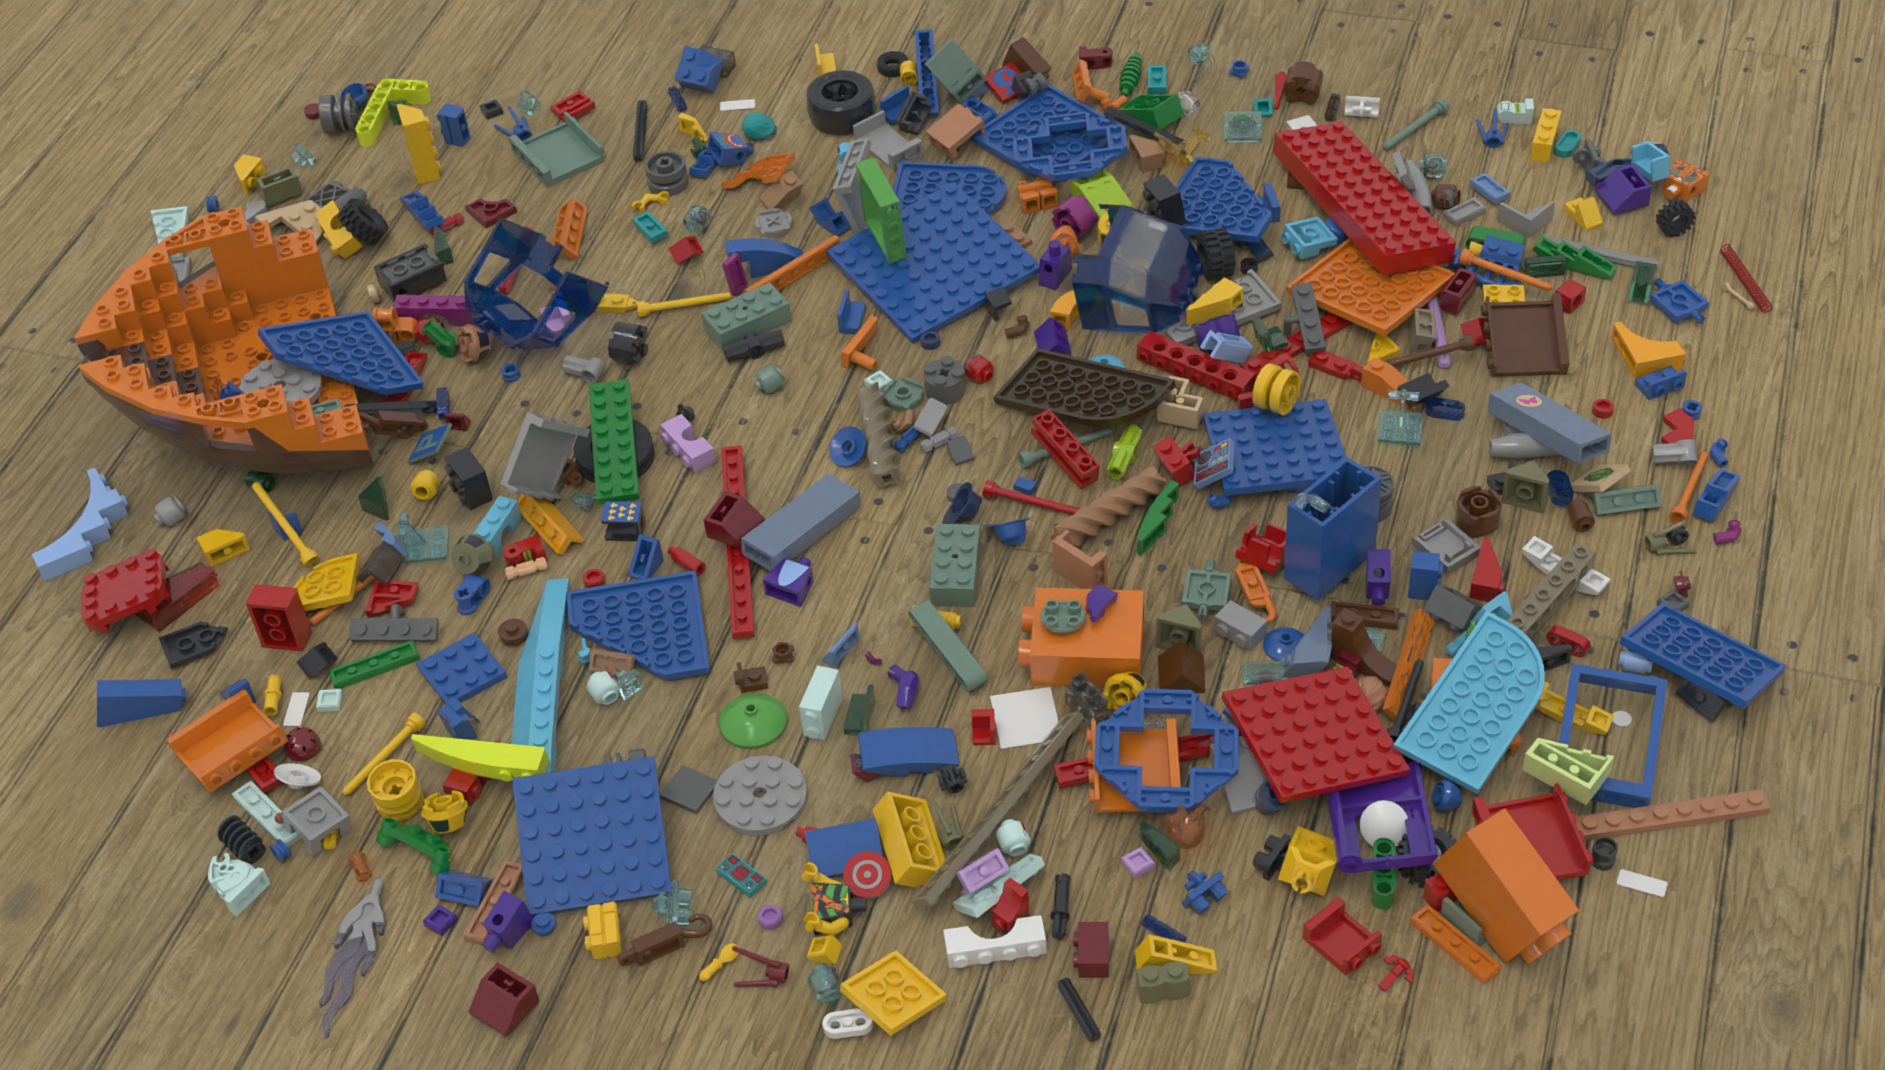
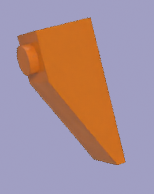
M1373 357L1363 367L1361 386L1408 408L1397 387L1409 381L1391 364ZM1421 404L1410 408V410L1415 411Z

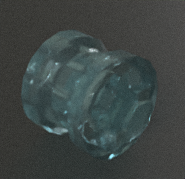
M1199 43L1196 47L1188 48V57L1196 65L1201 60L1209 59V49L1206 44Z

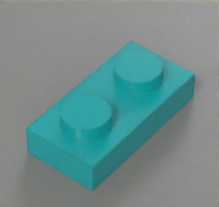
M1148 65V93H1166V65Z
M649 211L632 218L633 225L651 243L668 236V230Z

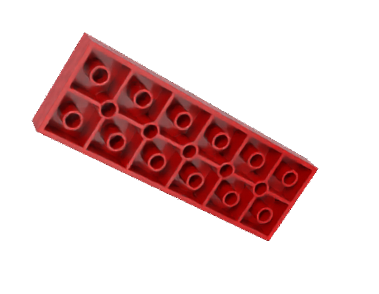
M1342 121L1275 133L1272 153L1382 276L1452 262L1456 241Z

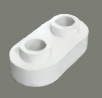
M858 1008L831 1012L824 1017L822 1025L827 1037L839 1039L869 1033L873 1028V1020Z

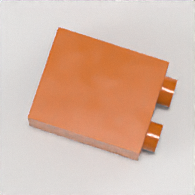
M1036 587L1034 606L1023 605L1022 632H1032L1031 639H1020L1018 657L1019 666L1030 667L1031 685L1105 687L1107 680L1115 674L1133 671L1141 675L1144 591L1113 590L1118 592L1117 600L1105 608L1104 616L1093 623L1090 620V612L1085 610L1086 597L1092 589ZM1048 600H1078L1081 602V608L1084 610L1086 618L1084 624L1079 629L1067 633H1058L1047 629L1041 623L1040 615L1045 608V602Z
M1505 808L1466 832L1433 863L1473 921L1482 928L1483 935L1504 964L1521 954L1529 965L1572 934L1564 922L1577 913L1579 909Z

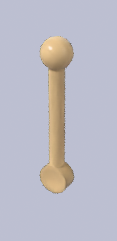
M1729 283L1722 284L1724 291H1729L1746 304L1748 309L1754 308V303L1747 301L1734 291Z

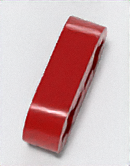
M1554 625L1546 635L1548 643L1552 646L1570 644L1572 646L1571 655L1576 657H1584L1591 647V643L1586 637L1559 625Z

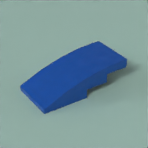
M900 727L858 733L862 772L907 777L909 771L931 774L934 768L942 769L949 764H954L957 768L959 766L953 729Z

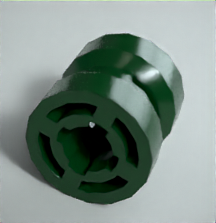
M249 471L245 483L247 487L253 489L252 485L255 482H259L268 494L274 488L275 477L269 473Z

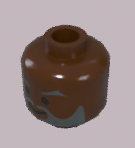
M1438 184L1435 190L1431 191V198L1436 208L1450 209L1459 205L1461 192L1454 184Z

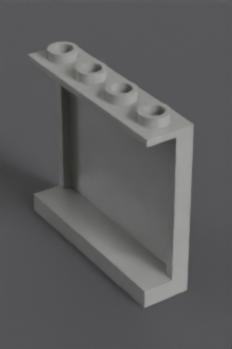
M869 138L851 141L833 187V191L854 235L868 228L864 221L855 163L867 159L866 157L871 146Z
M527 412L500 484L508 487L507 491L515 495L522 494L539 499L544 497L551 501H555V498L564 500V496L555 492L576 435L588 437L590 429L575 422Z

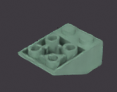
M952 39L925 63L929 70L960 104L987 80L979 68Z

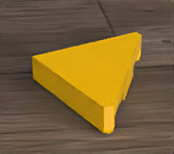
M1376 333L1367 363L1373 357L1382 361L1400 355L1401 349L1387 335L1382 336Z

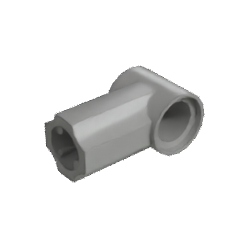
M568 355L564 358L562 366L563 372L581 376L584 381L590 384L595 383L606 368L605 363L597 357L585 360Z
M1685 439L1679 440L1676 443L1655 444L1652 446L1654 464L1678 463L1680 465H1690L1697 463L1695 440Z

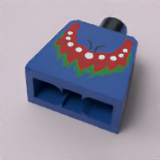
M710 132L707 150L720 166L742 164L746 161L747 154L754 153V145L752 143H745L738 134Z

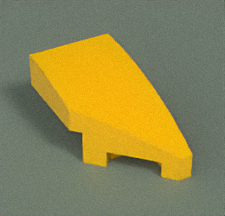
M684 113L678 116L680 132L691 134L692 139L699 137L704 144L708 141L705 132L696 118Z

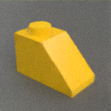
M215 529L196 537L210 567L250 550L245 534L241 532Z

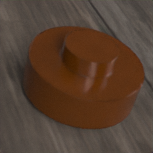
M520 619L506 620L498 628L500 641L508 646L519 645L528 636L526 624Z

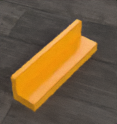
M521 494L518 499L521 514L556 554L563 555L571 541L583 544L585 539L550 500L544 497L539 499L534 496L527 497Z

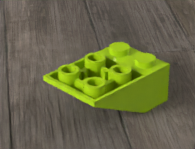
M1105 170L1100 171L1093 177L1070 181L1072 196H1084L1099 219L1111 211H1117L1122 214L1128 209L1134 208L1132 202L1113 175Z

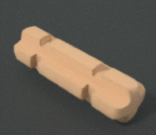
M541 557L534 562L531 560L517 564L514 568L513 566L505 568V574L507 579L511 580L518 575L521 577L535 573L538 569L539 571L547 569V562L544 557Z

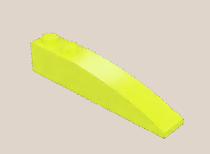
M415 734L411 736L416 751L434 761L474 775L501 779L506 782L513 781V778L544 774L549 764L545 747Z

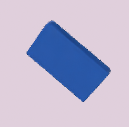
M905 85L880 100V111L883 110L885 112V120L892 126L897 124L896 119L910 94L908 86Z
M1271 183L1263 184V196L1259 197L1263 201L1265 208L1269 209L1272 213L1273 220L1271 223L1280 222L1281 207Z
M849 290L844 291L837 314L839 333L857 334L861 328L866 311V302L850 301Z
M448 870L438 874L435 897L479 907L484 898L485 886L491 885L493 879Z

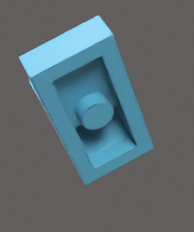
M1504 591L1488 602L1471 621H1479L1486 611L1507 621L1513 614L1508 594Z

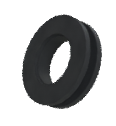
M633 420L639 478L651 467L655 452L650 431L642 423ZM591 425L586 427L590 429L588 437L578 435L576 438L574 455L577 466L582 470L580 474L588 481L595 483Z

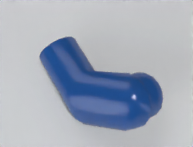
M1719 438L1717 442H1714L1709 451L1710 456L1720 468L1725 467L1729 462L1723 455L1726 451L1725 448L1728 446V442L1723 438Z
M1214 493V495L1210 494L1207 501L1211 508H1221L1228 506L1235 495L1225 496L1223 494L1221 497H1218Z

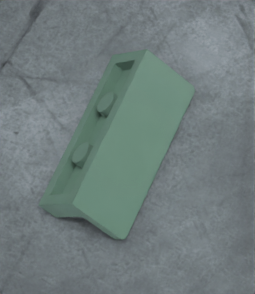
M1659 484L1606 490L1602 493H1588V497H1593L1595 515L1662 506Z

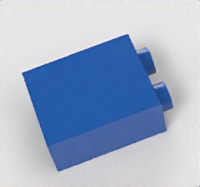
M1345 457L1288 504L1284 579L1316 600H1320L1367 560L1368 549H1376L1381 477Z

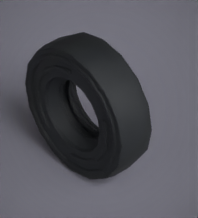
M899 51L881 54L877 60L878 71L886 77L900 76V65L908 61V58ZM892 62L899 63L898 65L894 66L887 65Z

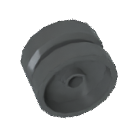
M668 150L660 151L647 158L645 172L648 188L653 194L666 191L669 192L670 196H674L687 188L688 176L685 158L680 153Z

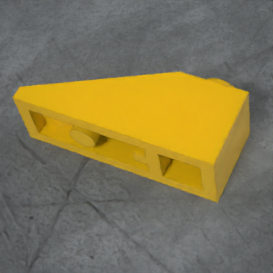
M1150 934L1135 949L1137 970L1150 965L1162 967L1170 962H1185L1189 975L1217 972L1215 951L1213 949Z

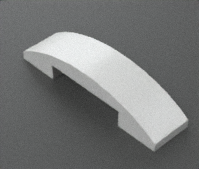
M1535 536L1522 548V553L1546 575L1562 559L1552 553L1553 546ZM1591 568L1579 581L1576 591L1599 595L1610 583L1611 579Z

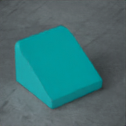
M1272 98L1253 99L1254 117L1273 116Z

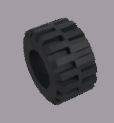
M1218 228L1199 232L1196 250L1199 266L1204 277L1207 280H1214L1233 276L1236 257L1234 245L1228 231L1225 228Z

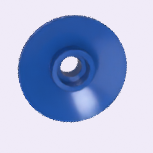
M853 426L840 429L833 436L829 447L830 457L833 462L842 467H849L859 462L867 446L864 433Z
M1289 627L1274 629L1264 638V651L1268 657L1282 663L1286 654L1291 653L1304 634L1299 630Z

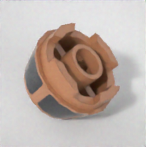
M466 324L460 327L461 330L456 331L455 341L456 346H460L462 354L459 357L462 361L474 363L489 355L491 339L486 328Z

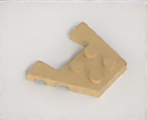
M312 200L254 216L255 222L268 220L270 228L280 222H283L294 232L312 228L316 243L320 238H324L323 234L325 231L318 226V218L315 215L321 208Z

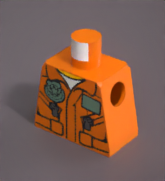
M1677 159L1670 168V177L1664 180L1663 190L1665 197L1668 199L1677 197L1684 201L1690 200L1707 189L1710 173Z

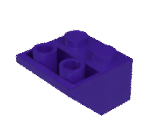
M1632 164L1615 169L1596 188L1595 192L1613 214H1618L1648 206L1652 186Z

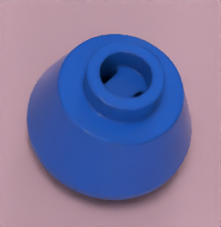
M1446 779L1437 783L1432 793V805L1437 811H1451L1462 803L1463 796L1457 786Z

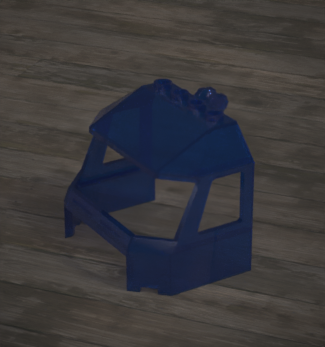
M499 218L464 281L465 308L472 313V322L486 333L494 331L493 335L504 340V344L513 350L516 348L531 350L559 347L596 310L610 282L606 281L605 284L569 271H566L563 275L553 267L564 248L563 245L559 243L553 245L546 241L547 236ZM490 253L509 259V262L488 285L474 282ZM522 264L541 274L557 287L539 319L520 303L496 290ZM555 307L574 312L575 315L558 334L545 325Z

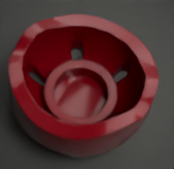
M297 727L286 735L288 742L284 744V751L286 756L292 761L309 760L321 748L320 738L310 728Z

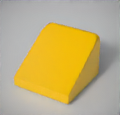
M833 935L815 937L812 940L806 958L811 961L836 964L842 945Z

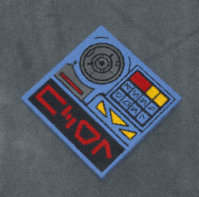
M1231 438L1201 451V456L1195 459L1194 486L1197 489L1233 473L1235 442Z

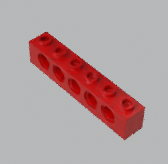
M1149 331L1137 344V360L1177 377L1189 379L1194 384L1237 401L1239 394L1250 393L1254 389L1255 373L1221 359L1212 358L1204 352L1152 331Z

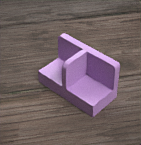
M559 290L552 292L554 304L540 309V313L551 335L573 328L570 313Z
M998 848L977 860L969 862V865L956 872L964 887L960 890L961 895L971 894L1010 870Z

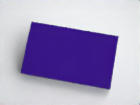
M1048 318L1034 331L1039 349L1052 352L1055 350L1065 355L1071 353L1065 326L1053 318Z

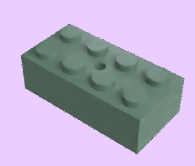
M770 282L701 313L704 331L722 352V346L742 341L744 336L749 333L762 335L792 321L789 302Z
M937 524L929 586L930 601L933 606L975 607L981 549L980 525Z

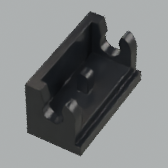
M914 91L910 92L896 119L900 131L914 135L919 134L933 107L932 103L927 102V96L917 94Z

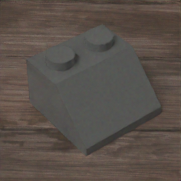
M1436 585L1424 609L1431 612L1429 616L1440 622L1444 619L1449 622L1448 626L1461 632V630H1467L1470 627L1471 620L1484 605L1451 587Z

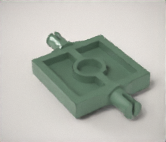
M1210 559L1206 561V569H1187L1182 597V605L1187 604L1189 608L1199 609L1197 618L1201 620L1203 614V621L1207 619L1208 610L1220 611L1228 603L1231 573L1214 570L1216 561L1213 559L1211 566Z

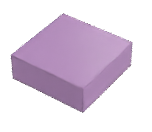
M1142 847L1121 857V863L1134 879L1155 868L1154 861Z

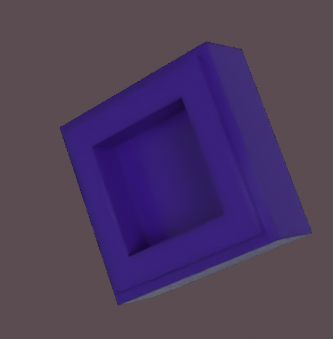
M438 904L422 922L425 927L443 936L458 918L456 914Z

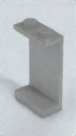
M883 110L853 125L854 140L869 138L871 142L869 152L893 171L899 168L900 161L912 162L923 156L922 141L916 138L909 142L886 124L885 112Z

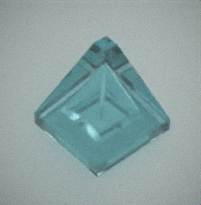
M578 491L570 497V501L585 513H590L596 502V494Z

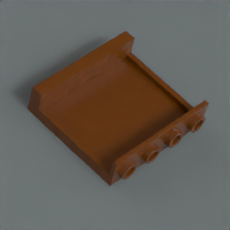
M1561 293L1552 294L1550 301L1490 303L1489 296H1486L1485 303L1481 304V316H1485V322H1483V333L1487 334L1485 351H1489L1487 369H1491L1492 377L1567 374L1570 362Z

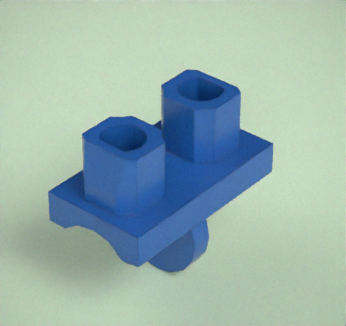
M1195 871L1189 872L1187 874L1188 883L1184 887L1188 891L1192 888L1194 890L1186 895V899L1181 902L1185 908L1191 906L1200 915L1211 905L1205 898V894L1209 892L1216 902L1222 899L1228 891L1221 882L1224 875L1220 871L1205 882H1203L1207 878L1205 872L1200 874Z

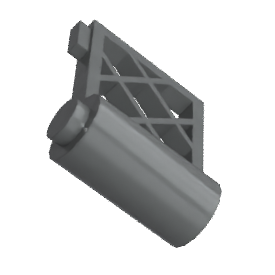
M329 181L302 201L312 200L322 208L333 200L343 208L351 198L366 202L367 194L362 188L354 187L349 189L340 182Z

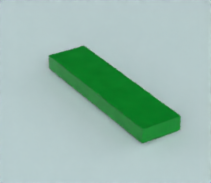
M413 640L328 670L334 689H341L419 661L420 657Z

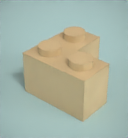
M1169 376L1170 379L1175 380L1176 387L1158 405L1157 421L1198 429L1203 417V397L1189 395V379Z

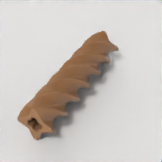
M1154 466L1146 468L1138 476L1128 479L1123 485L1115 487L1105 496L1097 498L1089 506L1078 510L1073 516L1060 521L1054 526L1051 539L1054 540L1056 536L1068 530L1071 532V545L1079 547L1085 535H1098L1101 525H1114L1117 515L1129 516L1133 505L1145 506L1150 495L1158 496L1163 490V485L1167 483L1166 479L1158 474Z

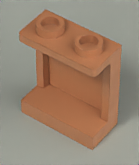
M958 103L926 130L930 143L954 161L959 156L956 149L977 131L981 134L986 133L982 118L976 117L969 108H964Z
M1068 530L1055 537L1053 540V563L1056 573L1081 589H1093L1098 584L1105 587L1108 584L1106 553L1100 550L1093 557L1088 556L1071 545V532Z

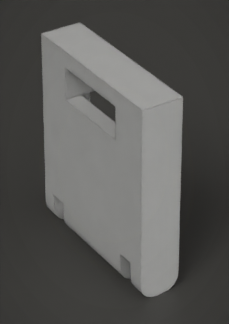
M1448 519L1443 520L1442 525L1437 523L1420 533L1419 537L1412 538L1413 545L1420 552L1440 554L1439 563H1443V572L1446 574L1478 557L1481 549L1476 542ZM1464 552V554L1460 555L1459 557L1453 560L1454 557Z

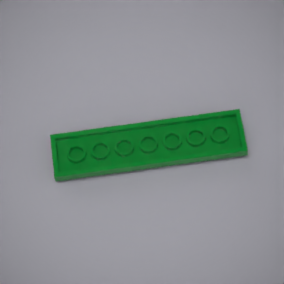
M629 379L588 384L597 505L605 504L606 501L622 502L640 499Z

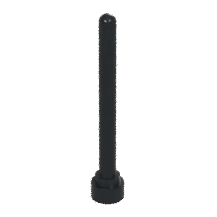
M1421 659L1416 660L1394 725L1387 730L1394 743L1403 732L1402 728L1424 666V662Z

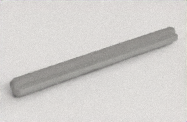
M1543 235L1558 245L1563 240L1578 250L1584 245L1610 262L1650 271H1656L1659 265V261L1656 259Z

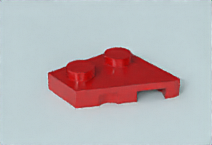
M376 580L365 609L366 616L371 617L391 611L393 604H398L401 607L414 604L419 590L418 582Z

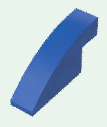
M746 238L724 241L727 258L733 253L739 254L741 263L747 262L751 278L769 275L804 254L799 248L776 240Z

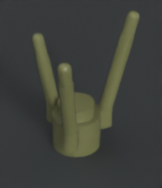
M1685 520L1661 531L1646 535L1644 538L1647 550L1649 552L1656 551L1657 556L1672 553H1696L1697 551L1696 549L1688 548L1664 549V546L1668 545L1666 533L1683 525L1686 528L1687 522Z
M933 801V806L943 825L938 835L941 848L953 849L964 837L960 830L955 804H950L954 822L953 827L947 823L937 801Z

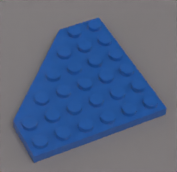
M1195 157L1176 185V188L1181 193L1186 224L1168 232L1198 236V233L1201 231L1225 228L1232 240L1258 243L1272 222L1273 217L1270 210L1265 208L1263 201L1254 194L1252 187L1244 181L1243 176L1238 169L1234 168L1230 160Z
M369 311L258 328L259 338L277 360L384 395L423 389L424 382Z
M696 570L566 592L570 629L610 651L636 655V665L664 680L710 673Z

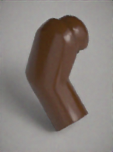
M1026 315L1018 316L1016 326L1005 329L1006 338L1025 333L1029 327Z

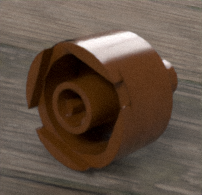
M1303 61L1295 63L1292 67L1290 66L1283 86L1287 101L1290 103L1298 101L1306 102L1310 105L1314 104L1320 95L1324 79L1321 69H1316L1313 63Z
M1472 486L1464 489L1457 500L1456 524L1471 538H1477L1478 536L1496 531L1500 522L1501 497L1490 488H1488V491L1483 490L1481 486Z

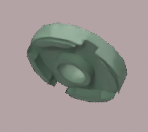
M902 378V381L893 380L883 390V393L887 394L883 400L886 406L892 410H912L923 401L922 386L912 379Z

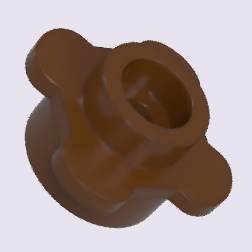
M780 642L772 648L774 652L772 661L774 663H790L794 660L792 652L795 649L793 645L787 642Z

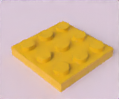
M896 950L840 985V991L890 1036L944 1003L947 996L944 991Z

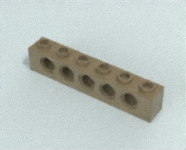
M1576 542L1507 621L1519 628L1531 640L1576 590L1579 581L1591 568L1594 569L1596 551Z

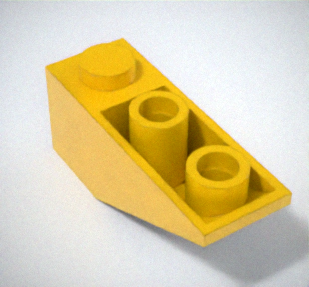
M1224 277L1220 282L1214 284L1208 292L1202 294L1196 302L1188 306L1186 310L1187 324L1191 325L1231 313L1243 303L1244 287Z

